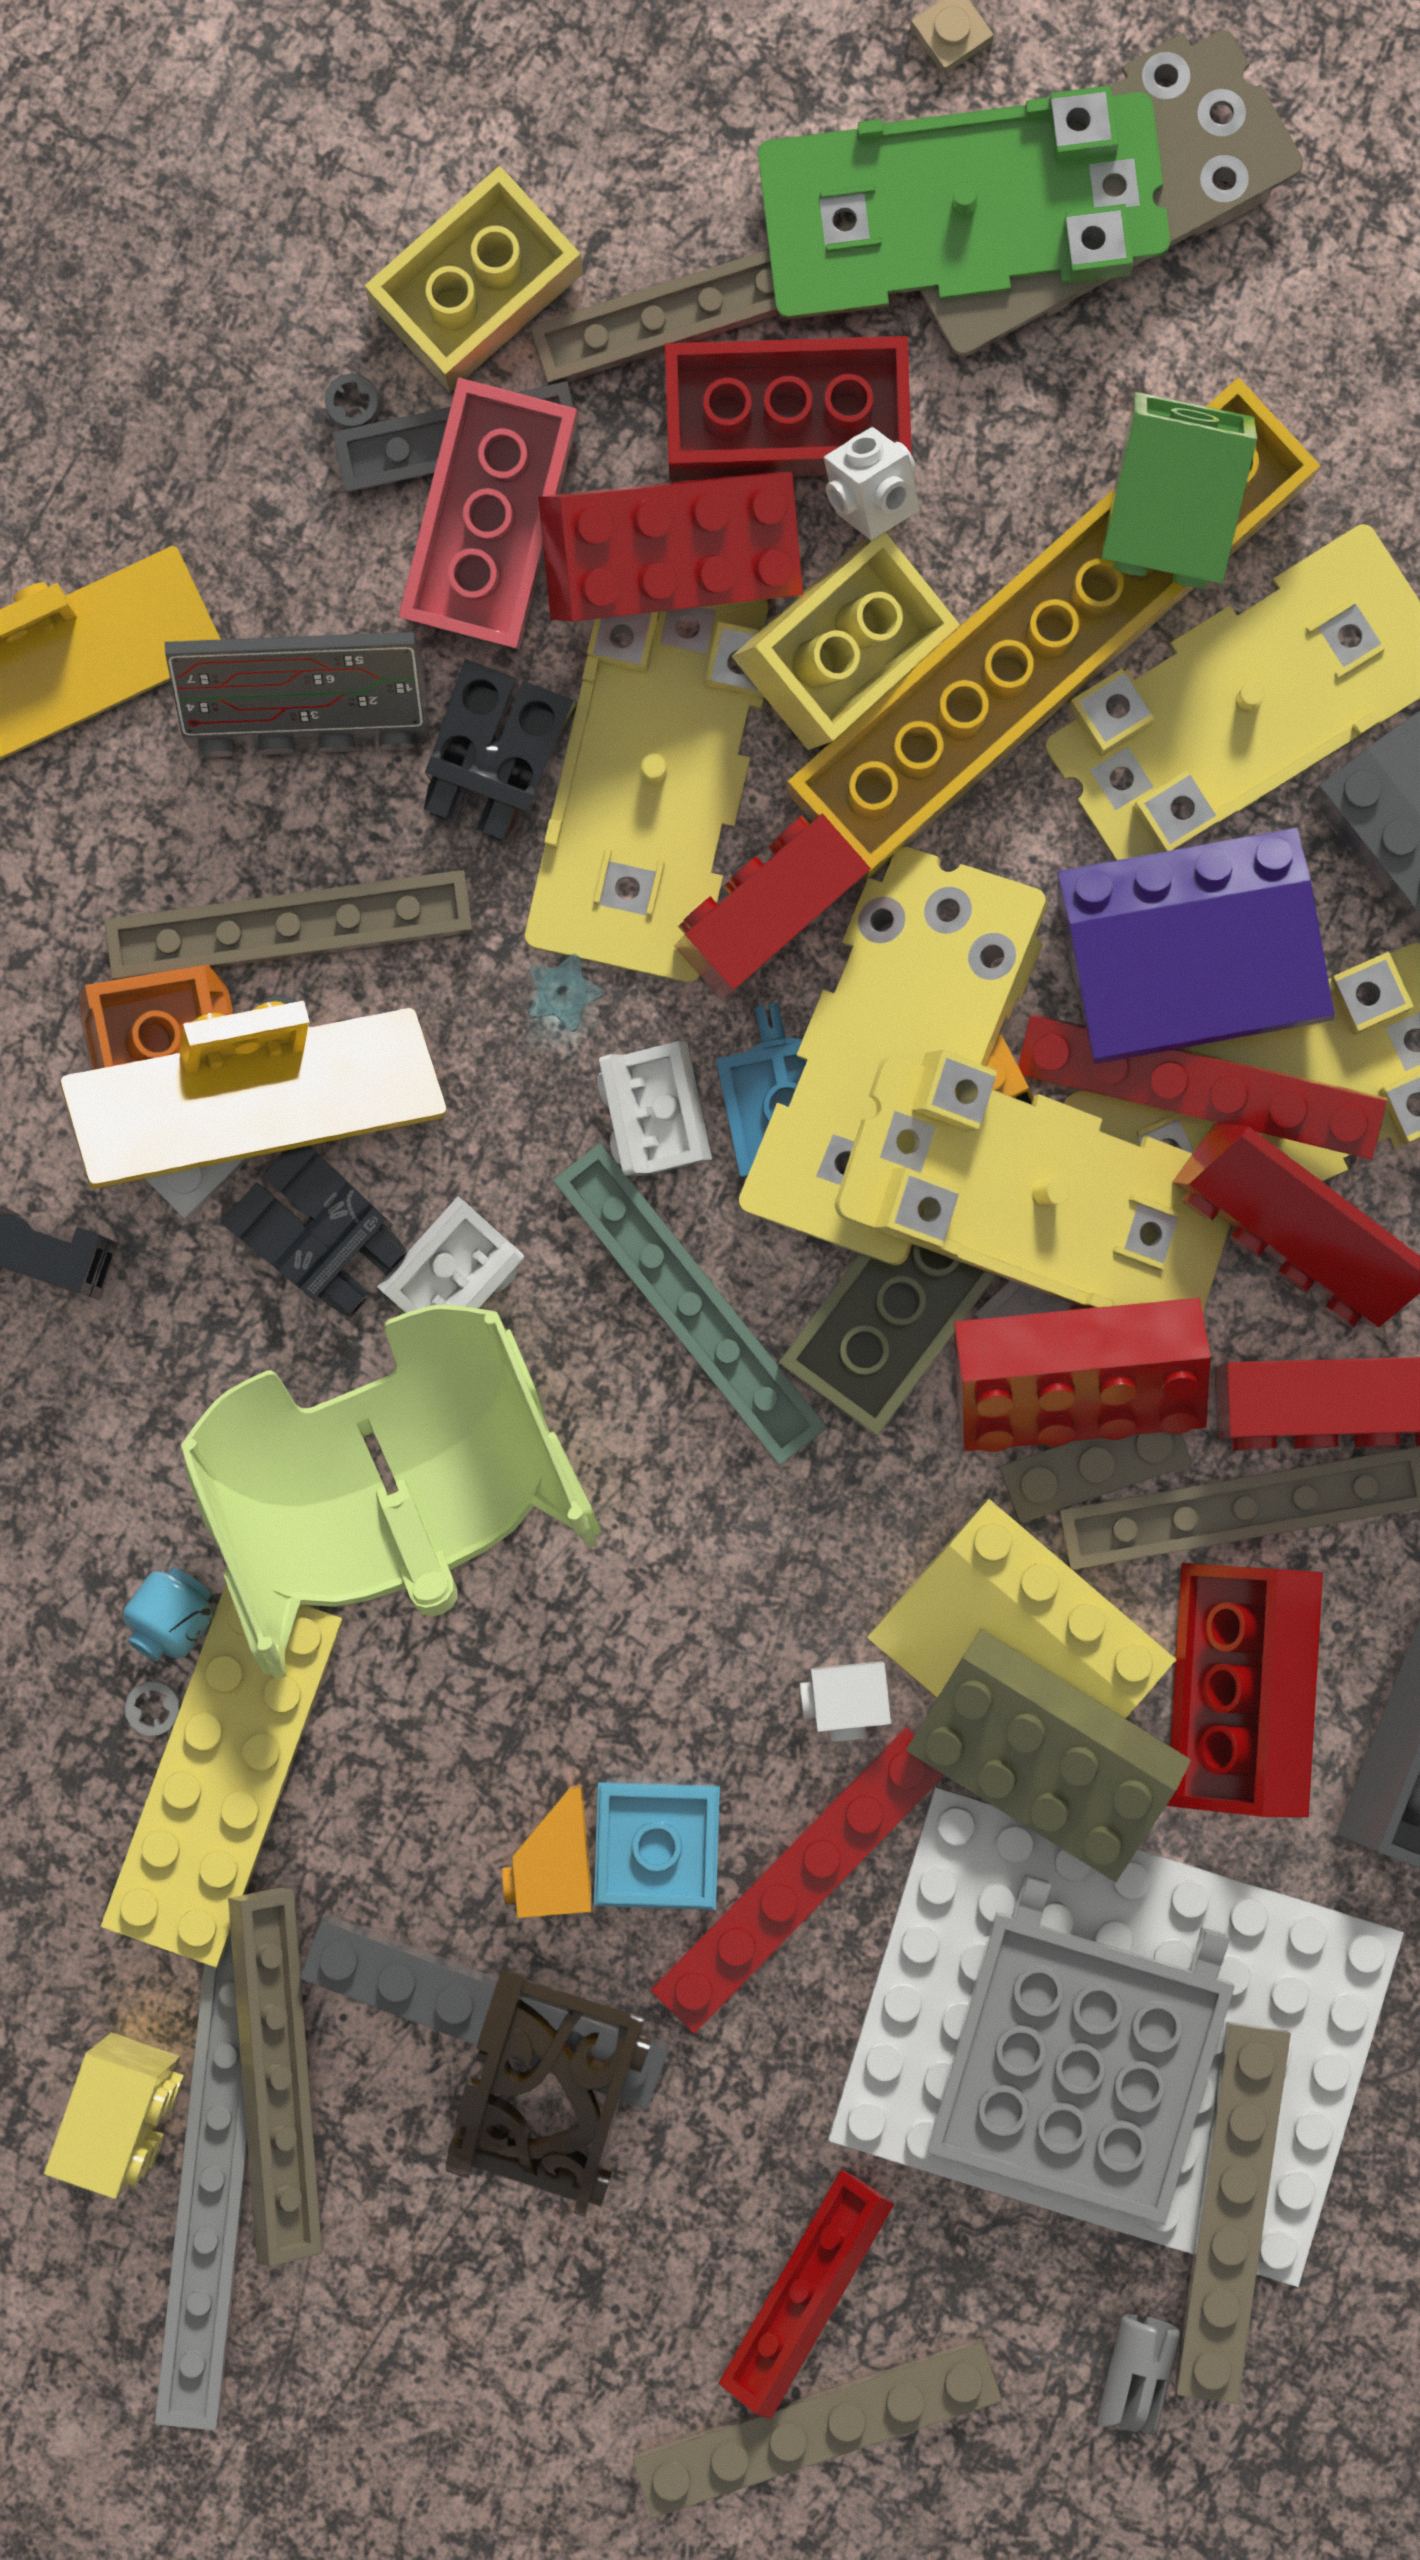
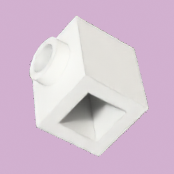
M883 1661L811 1668V1682L800 1683L803 1719L815 1718L817 1731H829L831 1742L867 1738L866 1727L891 1724L885 1663Z

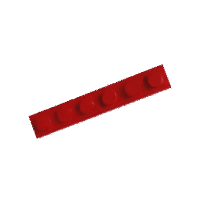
M1034 1013L1029 1016L1018 1064L1022 1075L1217 1123L1249 1126L1258 1133L1370 1160L1375 1155L1388 1102L1386 1097L1184 1049L1094 1064L1084 1025Z
M906 1726L651 1988V1992L694 2034L945 1776L905 1751L915 1736Z

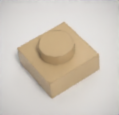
M939 0L913 18L910 23V29L944 76L993 43V32L970 0Z

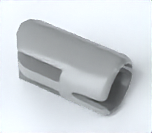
M1126 2314L1120 2320L1097 2415V2423L1099 2426L1109 2428L1118 2426L1121 2430L1132 2432L1141 2430L1144 2434L1157 2436L1181 2333L1177 2327L1162 2320L1146 2317L1143 2324L1137 2322L1138 2315Z

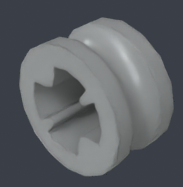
M159 1680L147 1681L134 1687L127 1696L125 1716L130 1726L138 1733L147 1736L161 1735L173 1729L182 1705V1699L178 1691L169 1683ZM153 1690L161 1692L165 1696L162 1706L170 1711L164 1723L161 1718H157L154 1720V1726L143 1721L145 1710L138 1705L144 1693L147 1698H152L154 1696Z

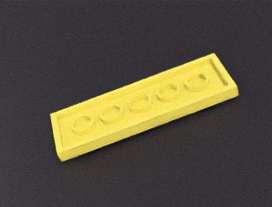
M227 1583L225 1584L100 1927L219 1968L231 1935L228 1898L245 1895L344 1622L343 1618L306 1605H299L285 1649L287 1676L278 1680L271 1673L268 1675L263 1674L250 1650Z

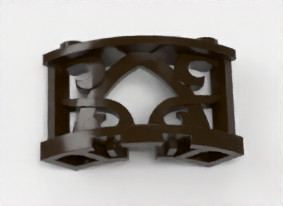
M501 1969L476 2047L479 2050L476 2061L485 2064L480 2080L468 2077L455 2120L457 2128L449 2145L446 2172L469 2179L472 2169L476 2168L576 2201L574 2214L586 2217L590 2203L601 2207L613 2172L602 2168L620 2100L629 2071L642 2072L652 2041V2036L642 2033L645 2017L584 1999L527 1980L523 1976ZM522 1997L567 2011L568 2013L557 2031L540 2013L525 2003ZM581 2017L619 2028L616 2050L607 2060H598L591 2053V2049L595 2046L600 2032L590 2033L583 2037L577 2044L574 2053L566 2043L570 2032ZM534 2052L540 2057L537 2064L525 2072L515 2070L509 2062V2058L517 2056L524 2061L525 2068H527ZM551 2070L565 2091L578 2123L567 2130L551 2136L532 2138L530 2127L519 2110L508 2101L494 2094L515 2096L527 2093L541 2084ZM610 2085L602 2112H600L592 2089H601ZM493 2124H501L508 2127V2129H501ZM592 2142L589 2156L587 2158L582 2152L579 2151V2149L584 2148Z

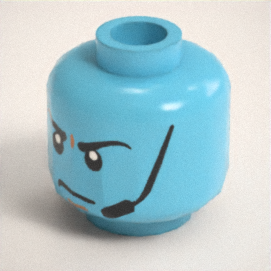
M172 1567L168 1573L161 1571L152 1572L146 1577L122 1612L124 1623L133 1632L127 1642L138 1652L156 1662L162 1654L178 1659L185 1657L192 1650L214 1617L213 1610L208 1602V1599L211 1597L210 1591L199 1581L178 1568Z

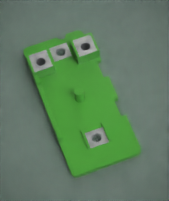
M1111 85L1050 93L1048 98L1026 100V105L888 123H882V119L858 122V129L767 140L758 149L776 309L778 314L784 319H798L889 307L888 294L934 288L939 289L940 300L1011 291L1010 279L1060 273L1061 285L1131 276L1133 260L1163 256L1170 246L1166 208L1158 207L1153 201V194L1163 188V178L1153 101L1148 94L1143 92L1112 96ZM1073 122H1080L1087 128L1083 131H1074L1068 125ZM1110 177L1122 179L1126 185V190L1117 197L1107 195L1102 187L1106 179ZM843 211L852 213L857 220L854 228L849 231L838 230L833 224V219L838 213ZM1094 239L1100 242L1102 247L1091 250L1082 243L1086 240Z

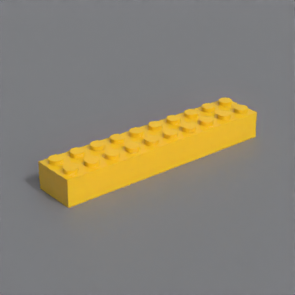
M1239 377L1205 406L1253 416L1255 419L1257 441L1230 555L1310 485L1321 466ZM1114 489L887 691L833 742L829 743L787 781L786 793L813 822L823 813L869 865L871 869L863 876L866 881L887 865L895 852L901 847H907L1194 589L1193 587L1173 582L1171 580L1173 573L1149 568L1145 576L1131 575L1113 569L1111 567L1112 560L1102 559V544Z

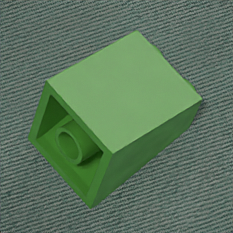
M1135 392L1102 544V559L1112 560L1111 567L1113 569L1131 575L1145 576L1149 568L1173 573L1171 578L1173 582L1188 587L1207 588L1209 581L1223 584L1257 441L1254 417Z

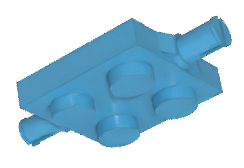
M779 1003L768 1004L772 1028L768 1024L765 1005L754 1008L762 1043L757 1044L744 1053L716 1058L740 1179L746 1178L749 1174L776 1104L779 1103L789 1107L807 1062L796 1056L802 1039L785 1038Z

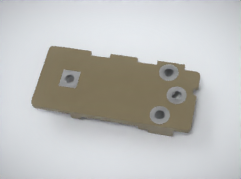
M1225 30L1217 31L1192 46L1189 44L1184 33L1123 65L1121 70L1126 78L1111 86L1112 96L1143 92L1148 94L1153 101L1163 178V188L1153 194V201L1158 207L1166 208L1170 233L1169 247L1191 235L1196 237L1212 227L1217 229L1266 202L1270 190L1296 177L1302 170V155L1262 85L1252 86L1245 81L1243 73L1249 68V62L1234 36ZM1159 79H1168L1174 85H1172L1171 87H1162L1158 85L1156 81ZM1217 105H1225L1231 109L1233 118L1226 124H1217L1210 117L1211 109ZM1073 122L1068 125L1074 131H1083L1087 128L1080 122ZM1110 177L1102 185L1104 192L1112 197L1120 196L1126 190L1124 181L1118 177ZM1226 181L1232 188L1220 190L1215 187L1214 183ZM1089 239L1082 243L1091 250L1102 247L1101 243L1094 239ZM1149 258L1133 260V267ZM1060 273L1010 279L1011 291L946 300H940L938 288L919 290L953 352L959 356H968L1043 314L1049 317L1068 307L1070 301L1111 279L1061 285Z

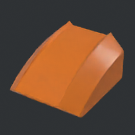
M209 965L87 984L79 992L80 1021L83 1027L91 1071L179 1054L184 1024L191 1023L198 1017L210 1013H221L225 1016L234 1014L229 989Z

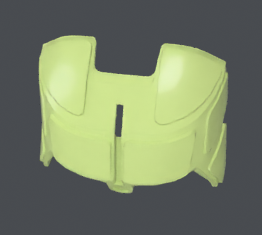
M441 1304L413 1310L389 1319L385 1322L384 1329L395 1359L394 1370L389 1375L314 1407L301 1408L295 1404L276 1372L271 1370L265 1371L234 1386L217 1398L182 1442L181 1447L187 1463L184 1468L204 1524L219 1546L228 1566L223 1571L250 1650L263 1674L268 1675L271 1673L278 1680L287 1676L285 1649L299 1605L335 1607L369 1601L407 1588L410 1599L420 1614L429 1617L442 1615L451 1609L458 1599V1589L451 1570L488 1551L511 1534L534 1506L571 1527L583 1540L588 1549L597 1546L595 1537L602 1534L599 1523L554 1431L550 1433L536 1388L510 1329L505 1330L498 1312L459 1305ZM373 1433L378 1440L399 1490L390 1495L386 1491L364 1440V1437Z

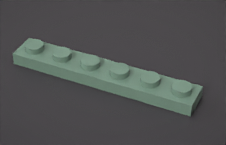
M601 1143L597 1144L553 1179L555 1185L779 1466L828 1428L631 1180L623 1174L622 1169Z

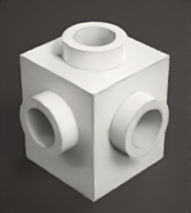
M871 427L824 456L829 480L825 489L831 505L835 509L836 514L871 541L920 511L913 474L916 473V465L911 453L902 443H893L874 427Z

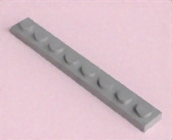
M231 1935L219 1968L204 1963L155 2416L156 2425L216 2431L219 2426L248 2156Z

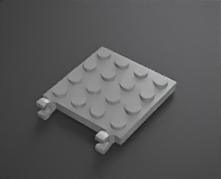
M1024 1874L1014 1917L995 1912L929 2135L926 2153L1165 2225L1235 1987L1232 1982L1218 1979L1230 1939L1224 1933L1201 1927L1193 1956V1965L1191 1970L1042 1926L1039 1924L1051 1884H1048V1880Z

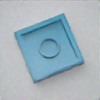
M598 1782L594 1906L716 1910L720 1786Z

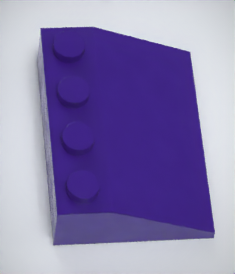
M1297 828L1057 871V907L1094 1064L1334 1021L1335 1014L1312 884Z

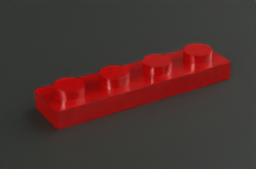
M842 2169L840 2170L718 2383L755 2414L770 2420L772 2419L895 2205L893 2202L857 2176Z

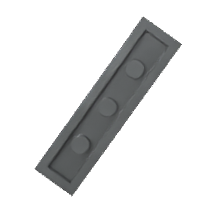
M568 381L516 392L573 408ZM451 407L332 432L345 492L352 493L434 475ZM578 427L576 428L573 444L580 443Z

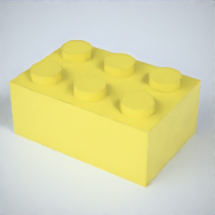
M499 165L365 284L364 287L369 304L450 393L456 388L458 377L466 379L583 275L580 252Z
M884 532L872 541L866 538L854 545L803 591V595H799L731 657L807 750L833 742L960 624L888 534Z
M112 2032L86 2052L44 2174L114 2199L128 2185L136 2187L140 2177H145L148 2168H153L163 2142L164 2134L155 2131V2128L160 2119L166 2117L168 2110H173L185 2077V2075L175 2072L180 2056Z

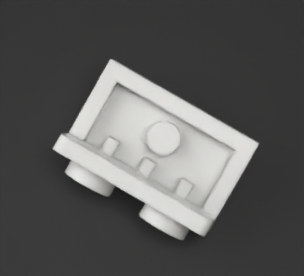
M676 1041L625 1055L610 1054L599 1058L601 1072L598 1075V1090L603 1103L609 1107L614 1129L610 1135V1147L616 1163L622 1167L625 1176H648L712 1160L687 1041Z
M457 1197L377 1287L406 1313L427 1306L441 1304L479 1309L492 1293L502 1291L513 1281L518 1272L517 1265L523 1260L524 1254L506 1240L465 1201Z

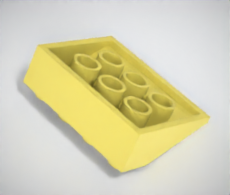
M984 1499L867 1636L870 1641L938 1698L980 1629H983L1123 1718H1126L1177 1660L990 1499Z

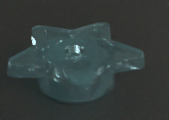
M577 953L571 954L556 969L536 965L529 969V973L538 990V994L528 1011L531 1018L555 1016L571 1032H575L579 1028L583 1007L602 998L604 995L602 988L583 978L580 956ZM562 986L569 990L568 995L563 998L557 994L558 988Z

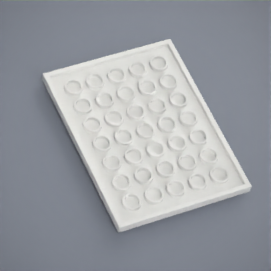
M934 1786L828 2134V2141L1194 2255L1227 2021L1287 2030L1291 2033L1257 2275L1299 2287L1404 1932L1139 1849L1115 1883L990 1803ZM1024 1874L1048 1880V1884H1051L1039 1924L1188 1970H1191L1193 1965V1956L1201 1927L1224 1933L1230 1939L1218 1979L1232 1982L1235 1987L1165 2225L926 2153L929 2135L995 1912L1014 1917Z

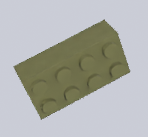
M914 1244L907 1259L899 1265H891L859 1254L779 1361L778 1366L868 1433L877 1437L954 1334V1321H963L997 1275Z
M980 1629L905 1750L1115 1883L1175 1793L1191 1762V1759L983 1629Z

